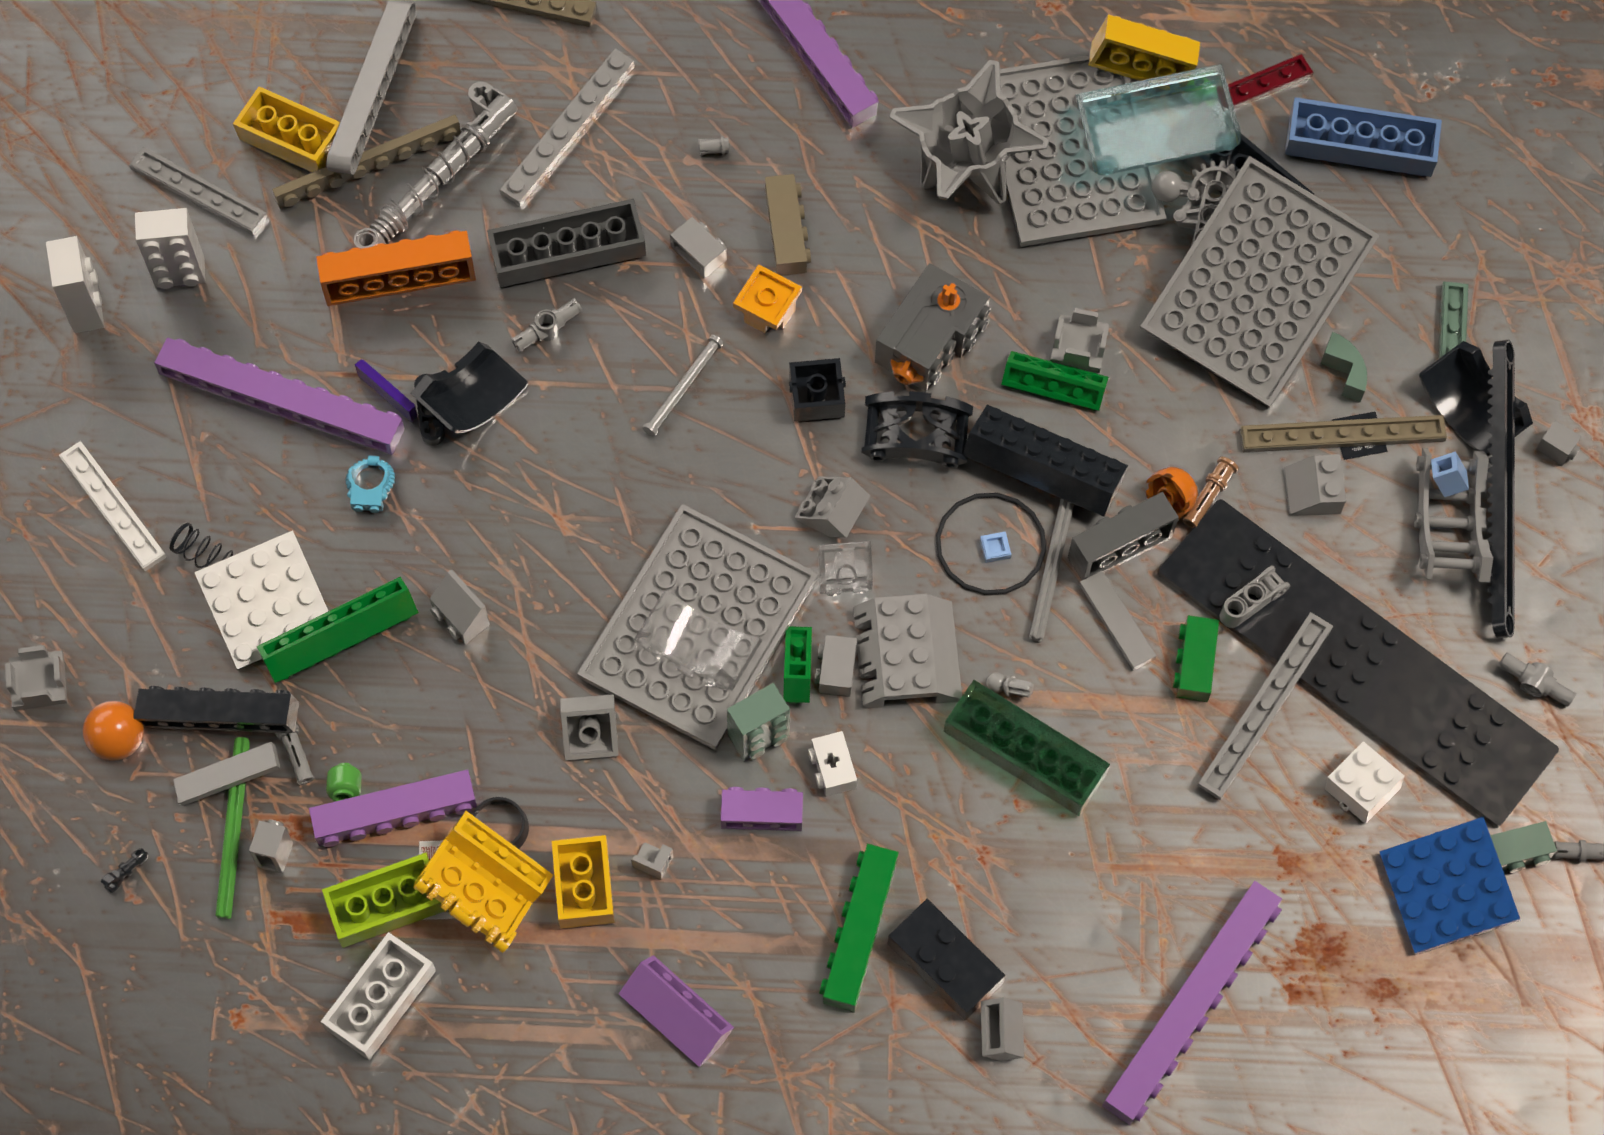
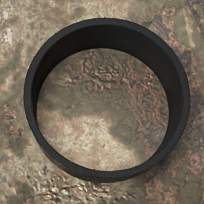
M493 797L480 803L472 814L474 817L484 807L493 803H507L519 810L522 817V827L518 836L510 842L519 849L526 841L529 832L527 816L519 805L505 797Z

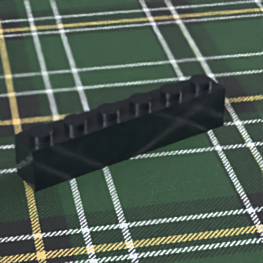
M149 686V689H138L133 718L141 722L144 728L295 733L299 702L289 691L285 690L266 693L259 689H251L250 692H240L232 688H227L224 691H215L206 687L199 688V690L174 687V690L159 686Z

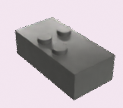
M1161 492L1133 507L1128 505L1122 508L1118 515L1112 518L1107 516L1100 519L1095 524L1096 526L1072 537L1068 559L1081 580H1084L1100 571L1105 572L1172 538L1179 517L1164 493Z

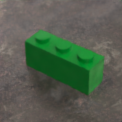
M1188 615L1185 624H1180L1178 639L1183 640L1182 648L1177 649L1175 661L1176 664H1180L1179 673L1175 672L1173 679V688H1177L1176 698L1208 702L1212 690L1219 620Z

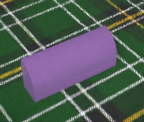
M654 955L640 962L619 992L623 999L699 1067L718 1050L734 1029L728 1021Z

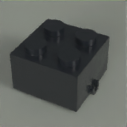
M840 358L789 362V391L792 398L794 422L845 417L844 388H846L845 377H842Z

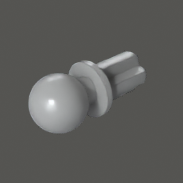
M995 672L989 675L986 681L987 688L992 693L1004 691L1006 696L1014 694L1023 697H1030L1033 694L1032 682L1015 679L1013 675H1009L1006 679L1002 673Z

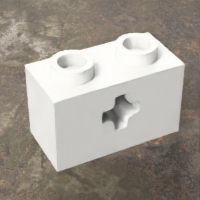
M843 731L812 739L808 755L811 764H816L818 773L815 774L818 789L823 788L825 796L856 789L857 778ZM832 761L833 765H836V767L831 768L830 764H827V762Z

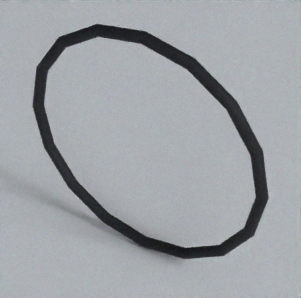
M977 493L956 502L942 517L936 533L937 557L947 575L963 588L983 595L1007 594L1025 586L1040 570L1047 551L1045 530L1035 512L1019 499L1001 493ZM997 497L1016 503L1031 515L1040 531L1042 550L1036 568L1022 582L1006 589L984 590L966 584L950 571L942 556L941 534L946 520L959 506L977 498Z

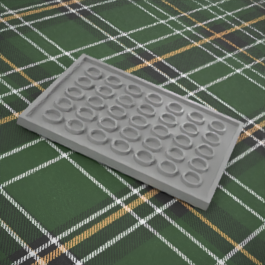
M1090 55L1000 69L1001 94L1008 99L1025 126L1049 139L1047 149L1011 154L1006 160V190L1020 247L1166 223L1167 218L1163 203L1152 192V182L1156 176L1130 78L1089 66Z
M1249 156L1140 328L1270 408L1380 235Z
M682 504L577 673V677L610 695L614 694L615 698L716 750L728 731L727 708L748 697L786 630L818 579V573Z

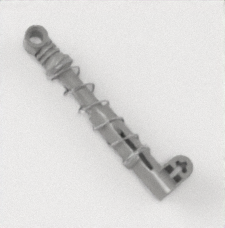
M486 82L474 83L469 88L468 95L473 111L478 115L473 122H467L462 127V133L458 137L453 136L454 141L442 153L438 152L439 156L426 169L422 167L426 175L414 187L406 183L411 190L398 203L391 199V202L395 205L394 207L385 205L380 211V216L370 225V228L361 229L354 235L355 247L362 249L373 247L379 243L388 244L390 239L395 237L394 235L403 233L408 229L407 218L410 215H421L423 213V202L426 199L433 200L438 198V186L443 187L454 182V175L461 168H467L470 164V159L477 152H483L487 148L491 137L518 111L515 103L507 95ZM437 189V195L434 198H430L429 196ZM421 205V212L413 213Z

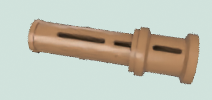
M1223 456L1218 458L1217 466L1212 473L1206 476V485L1197 497L1195 506L1183 517L1182 521L1186 526L1192 529L1197 527L1218 493L1226 490L1228 480L1232 474H1236L1239 470L1237 464L1231 459Z

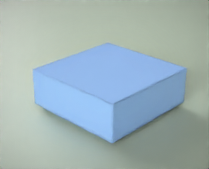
M1006 531L980 536L985 563L1011 558Z

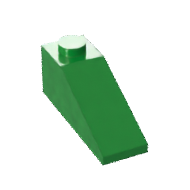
M789 626L786 630L783 690L785 702L810 703L812 627Z

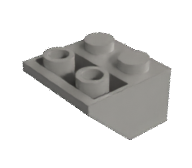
M818 476L817 480L812 484V489L806 499L801 503L795 519L829 537L847 538L870 495L852 477Z

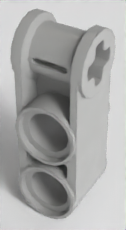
M1274 566L1268 567L1257 578L1225 601L1219 615L1222 624L1229 628L1239 626L1271 601L1282 596L1289 589L1290 584L1284 582L1275 572L1276 568ZM1248 595H1255L1259 600H1252ZM1228 609L1236 610L1239 615L1231 614Z

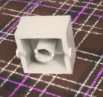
M1363 741L1328 776L1325 790L1340 802L1339 805L1343 810H1350L1366 824L1401 788L1404 775Z

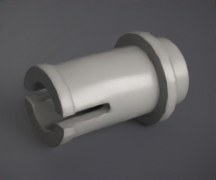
M721 136L718 139H699L700 155L716 153L725 155V153H729V138Z

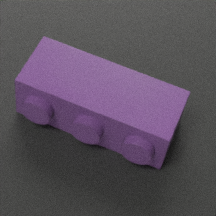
M729 787L728 790H722L721 829L802 831L803 792H798L792 788L782 789V792L771 791L769 788L762 787L756 788L755 791H747L741 787Z

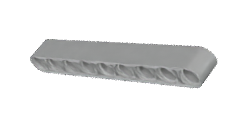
M402 0L388 1L327 156L328 171L355 174L415 20L416 5L414 2Z

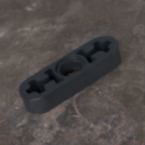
M422 374L416 378L414 382V388L426 374ZM416 399L423 441L431 446L440 444L445 437L444 424L433 414H424L422 410L425 406ZM434 422L435 436L430 437L429 423Z

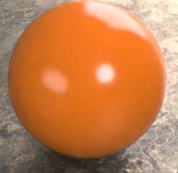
M119 701L104 702L93 708L83 724V738L87 748L95 756L107 761H118L131 756L141 745L144 736V725L133 718L135 709Z

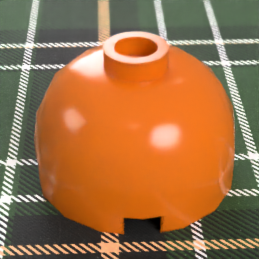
M1177 467L1163 468L1147 479L1146 484L1149 483V489L1146 490L1147 499L1163 492L1178 515V519L1186 515L1195 506L1198 496L1197 486L1190 474L1183 469Z

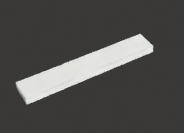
M81 441L59 455L63 463L145 572L167 558L155 539Z

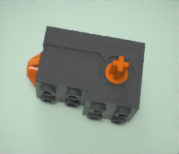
M929 263L876 339L875 363L893 372L895 379L904 385L914 384L927 391L931 384L936 385L942 374L940 371L943 366H948L953 360L954 355L961 358L966 350L970 352L977 339L975 337L978 332L983 333L989 323L987 317L991 311L989 307L990 296Z

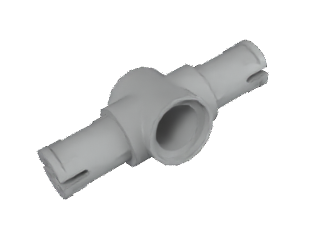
M573 298L557 310H541L536 314L535 321L529 324V328L511 338V341L519 352H522V350L536 341H551L558 336L559 329L565 326L569 319L582 312V308L576 299ZM545 323L552 324L549 327H542Z
M1507 652L1498 664L1502 669L1518 677V681L1521 682V689L1531 696L1542 697L1543 695L1546 697L1548 695L1566 707L1572 703L1576 696L1575 692L1556 682L1557 679L1553 677L1554 672L1547 665L1539 662L1525 664Z

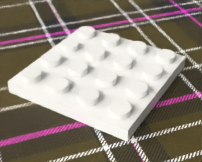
M293 530L194 572L237 669L262 659L257 649L258 645L328 612Z

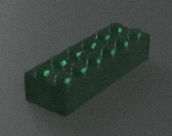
M976 680L972 681L945 721L944 733L1077 816L1081 815L1106 777L1110 767V763Z

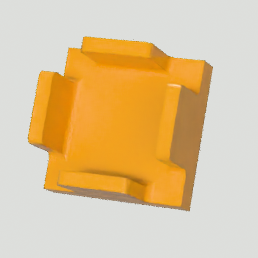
M758 264L733 302V308L744 314V322L763 333L767 332L768 326L775 330L779 327L784 329L796 310V300L802 292V286Z

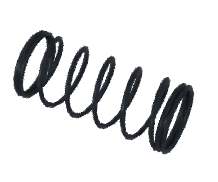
M184 523L172 536L169 545L170 551L175 554L183 553L184 559L186 561L194 560L197 568L208 567L220 553L222 543L215 545L205 565L198 566L196 560L208 547L211 537L206 536L197 548L195 557L191 559L186 558L185 551L193 545L200 532L199 529L193 531L192 524ZM189 526L185 539L174 549L177 537ZM197 531L194 540L187 546L190 538ZM206 539H208L207 544L198 554L202 544L205 542ZM220 545V547H219L217 553H216L215 556L210 560V558H211L213 552H214L215 549ZM233 550L228 551L224 555L222 560H224L229 553H231L230 557L233 556Z

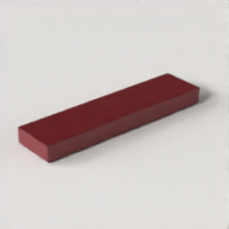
M1299 54L1218 88V99L1226 112H1230L1311 78L1313 71L1304 56Z

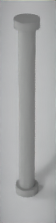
M710 336L707 346L652 420L649 423H645L643 429L646 433L654 437L656 436L658 427L716 349L721 348L724 344L718 336Z

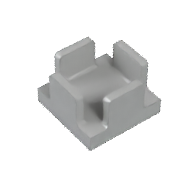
M1074 308L1072 317L1060 315L1050 361L1100 373L1109 324L1097 321L1098 312Z
M44 645L18 648L19 656L9 658V663H5L6 688L11 694L14 711L68 703L65 657L62 650L48 652Z

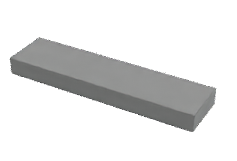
M1100 571L1080 581L1079 586L1132 670L1134 671L1155 660V652L1104 572Z
M269 742L173 779L178 803L184 806L281 769L275 744Z

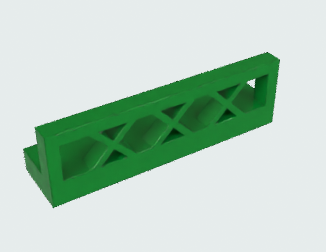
M1011 351L1006 362L1001 384L1099 411L1109 377Z

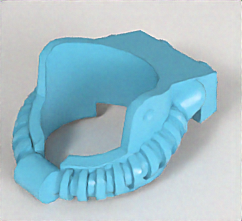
M368 456V459L359 460L358 463H354V466L349 468L345 479L347 489L349 490L347 496L351 498L350 505L352 510L356 512L368 510L372 513H378L383 511V501L387 499V493L390 492V488H393L395 473L391 465L384 460H380V456ZM368 466H378V468L385 472L383 481L379 486L366 490L355 484L359 472L368 468Z

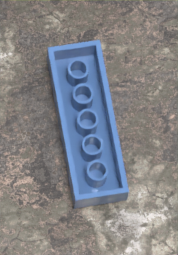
M1295 97L1290 111L1285 155L1432 177L1438 161L1442 120Z

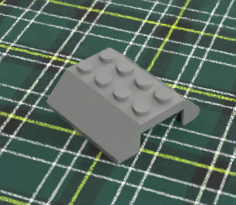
M930 594L876 597L853 607L854 619L856 620L855 628L863 630L872 627V630L856 637L857 644H859L857 645L859 668L861 669L859 671L860 677L868 679L876 676L877 678L861 685V692L863 693L862 705L864 708L884 707V700L933 696L936 698V703L963 701L952 601Z

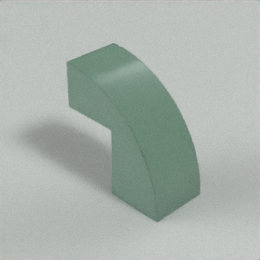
M1332 332L1320 364L1349 374L1341 395L1361 402L1367 386V369L1363 357L1350 341Z

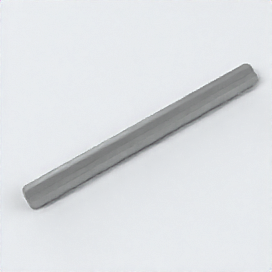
M1064 499L1060 500L1029 638L1033 641L1041 642L1044 638L1074 506L1073 503Z

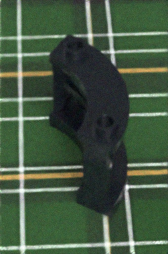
M895 391L865 396V406L868 407L865 444L861 448V453L877 462L891 458H915L936 462L946 468H956L958 465L968 462V458L962 454L967 442L969 416L973 415V406L948 396L945 397V400L931 398L932 393L909 391V396H895ZM906 411V414L899 418L900 414L897 412ZM915 411L922 412L925 421L936 429L917 441L909 437L899 427V425L908 422L913 417ZM880 413L884 423L878 425ZM931 414H936V415H939L940 417H938L937 420L935 421L934 419L931 418L930 415H931ZM955 420H957V421H956V432L951 429V427H952V425L954 424ZM888 429L881 435L880 441L883 439H888L889 442L876 444L877 433L882 430ZM945 435L955 439L954 451L942 447V445L947 444L951 448V441Z

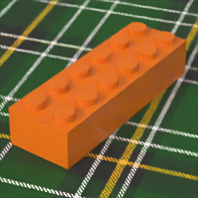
M455 230L438 236L427 235L420 239H403L397 243H379L373 247L351 248L344 252H327L321 256H316L320 284L327 306L476 281L467 231Z

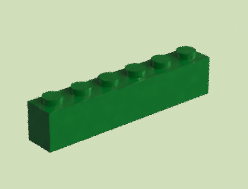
M400 576L258 645L257 649L273 681L277 683L288 679L291 675L305 668L314 666L330 656H335L340 651L359 644L377 633L384 632L387 628L401 621H406L419 612L409 589Z
M867 843L865 852H859L856 866L860 867L858 877H852L849 892H853L851 902L845 901L841 917L846 918L843 927L838 926L834 942L838 943L836 953H830L827 968L831 969L828 979L823 978L819 994L824 995L823 1004L855 1012L898 861L899 852Z

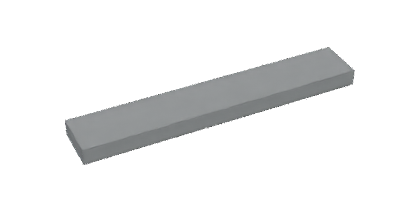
M142 147L129 164L130 169L253 236L267 218L266 212L145 147Z

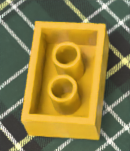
M606 835L552 841L560 929L615 923Z

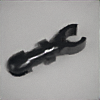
M143 848L135 850L131 854V858L125 863L121 862L118 865L119 868L117 870L109 872L101 879L100 882L105 885L104 888L110 893L115 892L120 887L126 876L130 877L133 874L132 870L138 865L141 866L148 859V852L144 851Z

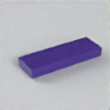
M360 359L355 364L357 375L411 423L418 417L415 404L366 361Z

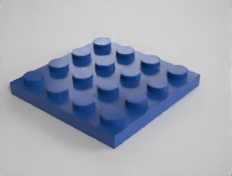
M1484 817L1379 851L1415 955L1521 921Z

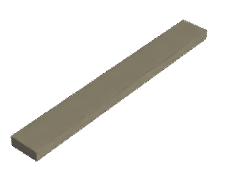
M1444 415L1245 425L1240 428L1243 453L1445 442L1447 439Z

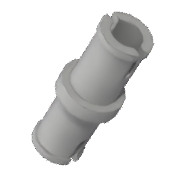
M1579 840L1578 843L1554 842L1557 852L1554 854L1556 859L1574 858L1583 862L1586 859L1604 860V844L1586 843V840Z

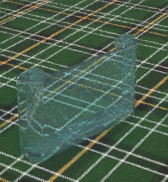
M1222 64L1076 94L1093 171L1098 175L1107 176L1113 173L1232 150L1241 142V131Z

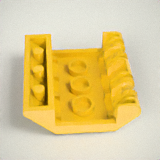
M465 811L441 842L415 881L413 888L422 895L426 893V897L431 901L434 898L441 902L440 908L444 911L448 909V914L466 927L471 926V930L474 933L482 932L486 935L485 941L488 943L493 942V946L504 953L517 935L515 932L532 903L543 893L553 874L472 814Z

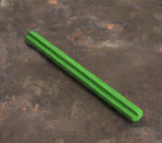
M236 737L234 739L233 756L249 750L250 741L248 738ZM246 782L229 788L216 916L219 919H230L232 916Z

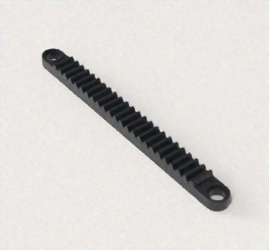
M1510 340L1494 342L1493 368L1488 371V374L1493 377L1488 380V384L1493 387L1488 390V394L1492 396L1488 400V403L1492 406L1488 413L1493 416L1488 419V423L1493 426L1488 429V433L1492 435L1488 439V443L1492 445L1488 452L1493 456L1489 458V463L1492 467L1488 468V472L1492 474L1488 478V482L1492 486L1487 489L1492 494L1487 499L1492 504L1487 509L1492 514L1487 519L1492 524L1487 529L1492 536L1487 540L1492 544L1490 551L1493 556L1492 576L1489 582L1492 586L1487 589V592L1491 593L1492 596L1487 599V602L1492 604V627L1494 635L1498 639L1511 638L1514 635L1515 354Z

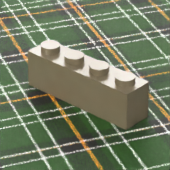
M794 174L765 177V195L776 272L780 276L807 273V263H811L810 248L805 249L804 241H808L807 227H802L801 220L805 219L804 206L798 203V198H802L801 185L795 182Z

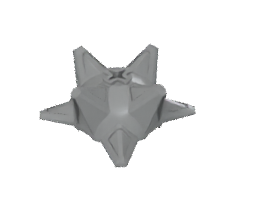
M989 60L966 87L958 88L953 93L936 99L930 105L893 108L889 117L920 137V184L925 189H930L937 185V196L945 200L967 178H970L997 204L1005 202L1006 160L1011 154L1047 149L1049 145L1048 138L1024 125L1008 99L1001 94L999 61Z

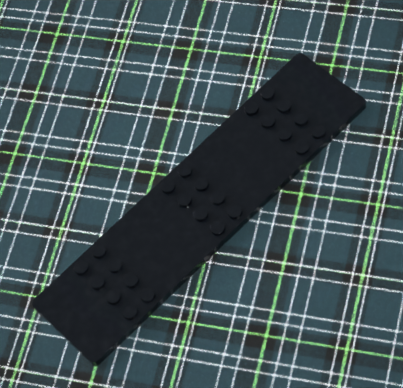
M1222 499L1217 500L1199 521L1198 526L1192 529L1163 563L1158 572L1159 577L1222 623L1219 615L1225 601L1257 578L1265 569L1274 566L1276 568L1275 572L1284 582L1290 584L1289 589L1242 624L1229 629L1277 664L1310 612L1333 625L1331 632L1302 674L1299 682L1478 816L1484 817L1485 821L1495 828L1501 827L1559 752L1558 746ZM1248 595L1252 600H1259L1255 595ZM1228 609L1231 614L1239 615L1236 610Z

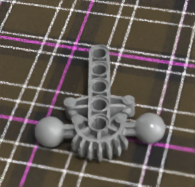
M1214 161L1210 162L1211 167L1206 168L1205 164H1201V172H1198L1196 169L1192 171L1195 177L1192 183L1183 182L1181 177L1171 171L1161 172L1152 182L1153 195L1160 201L1173 202L1179 196L1188 197L1186 205L1176 210L1173 217L1177 226L1195 229L1192 245L1207 223L1205 218L1214 212L1240 169L1234 171L1235 166L1232 163L1227 168L1224 161L1219 163V167L1215 165ZM1213 191H1222L1223 193L1219 198L1214 199L1210 197ZM1192 205H1193V206H1198V205H1200V208L1191 209Z

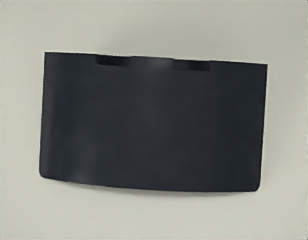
M478 341L464 357L455 363L456 369L449 373L443 370L435 374H426L410 394L452 432L464 433L482 426L501 413L525 390L529 383L489 345Z
M1463 341L1420 372L1419 378L1430 401L1438 413L1444 415V421L1473 449L1484 451L1487 456H1490L1491 454L1488 452V449L1492 445L1488 443V439L1492 435L1488 433V429L1493 427L1488 423V419L1493 417L1488 413V410L1492 408L1488 403V400L1492 398L1488 394V390L1493 388L1488 384V380L1492 378L1488 374L1490 368L1484 359L1481 349ZM1515 396L1516 437L1532 425L1533 421L1527 403Z

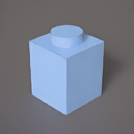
M1456 451L1431 459L1433 479L1444 497L1469 490L1467 470Z

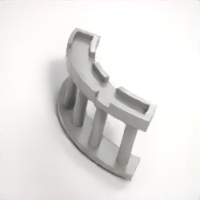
M1422 448V456H1418L1416 462V470L1420 471L1418 513H1415L1414 527L1419 528L1420 569L1424 570L1427 579H1432L1433 568L1472 570L1473 573H1476L1479 582H1490L1493 556L1488 540H1483L1482 531H1486L1487 527L1486 508H1481V493H1486L1489 458L1484 451H1474L1473 459L1461 461L1468 474H1471V488L1444 497L1440 489L1429 488L1432 455L1428 448ZM1429 499L1466 501V504H1470V516H1467V518L1429 516ZM1430 526L1464 528L1466 531H1470L1471 540L1468 543L1431 541ZM1434 551L1468 553V556H1472L1473 559L1435 557Z

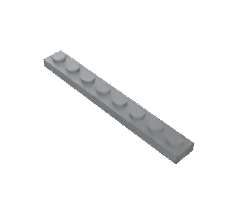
M616 49L612 51L501 187L500 194L521 207L635 66L634 60Z
M1310 612L1198 783V787L1219 800L1222 799L1331 632L1333 625Z

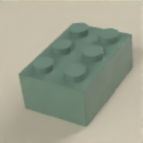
M774 683L727 708L728 737L743 761L749 758L754 760L764 754L765 749L772 745L774 747L780 746L790 736V708Z

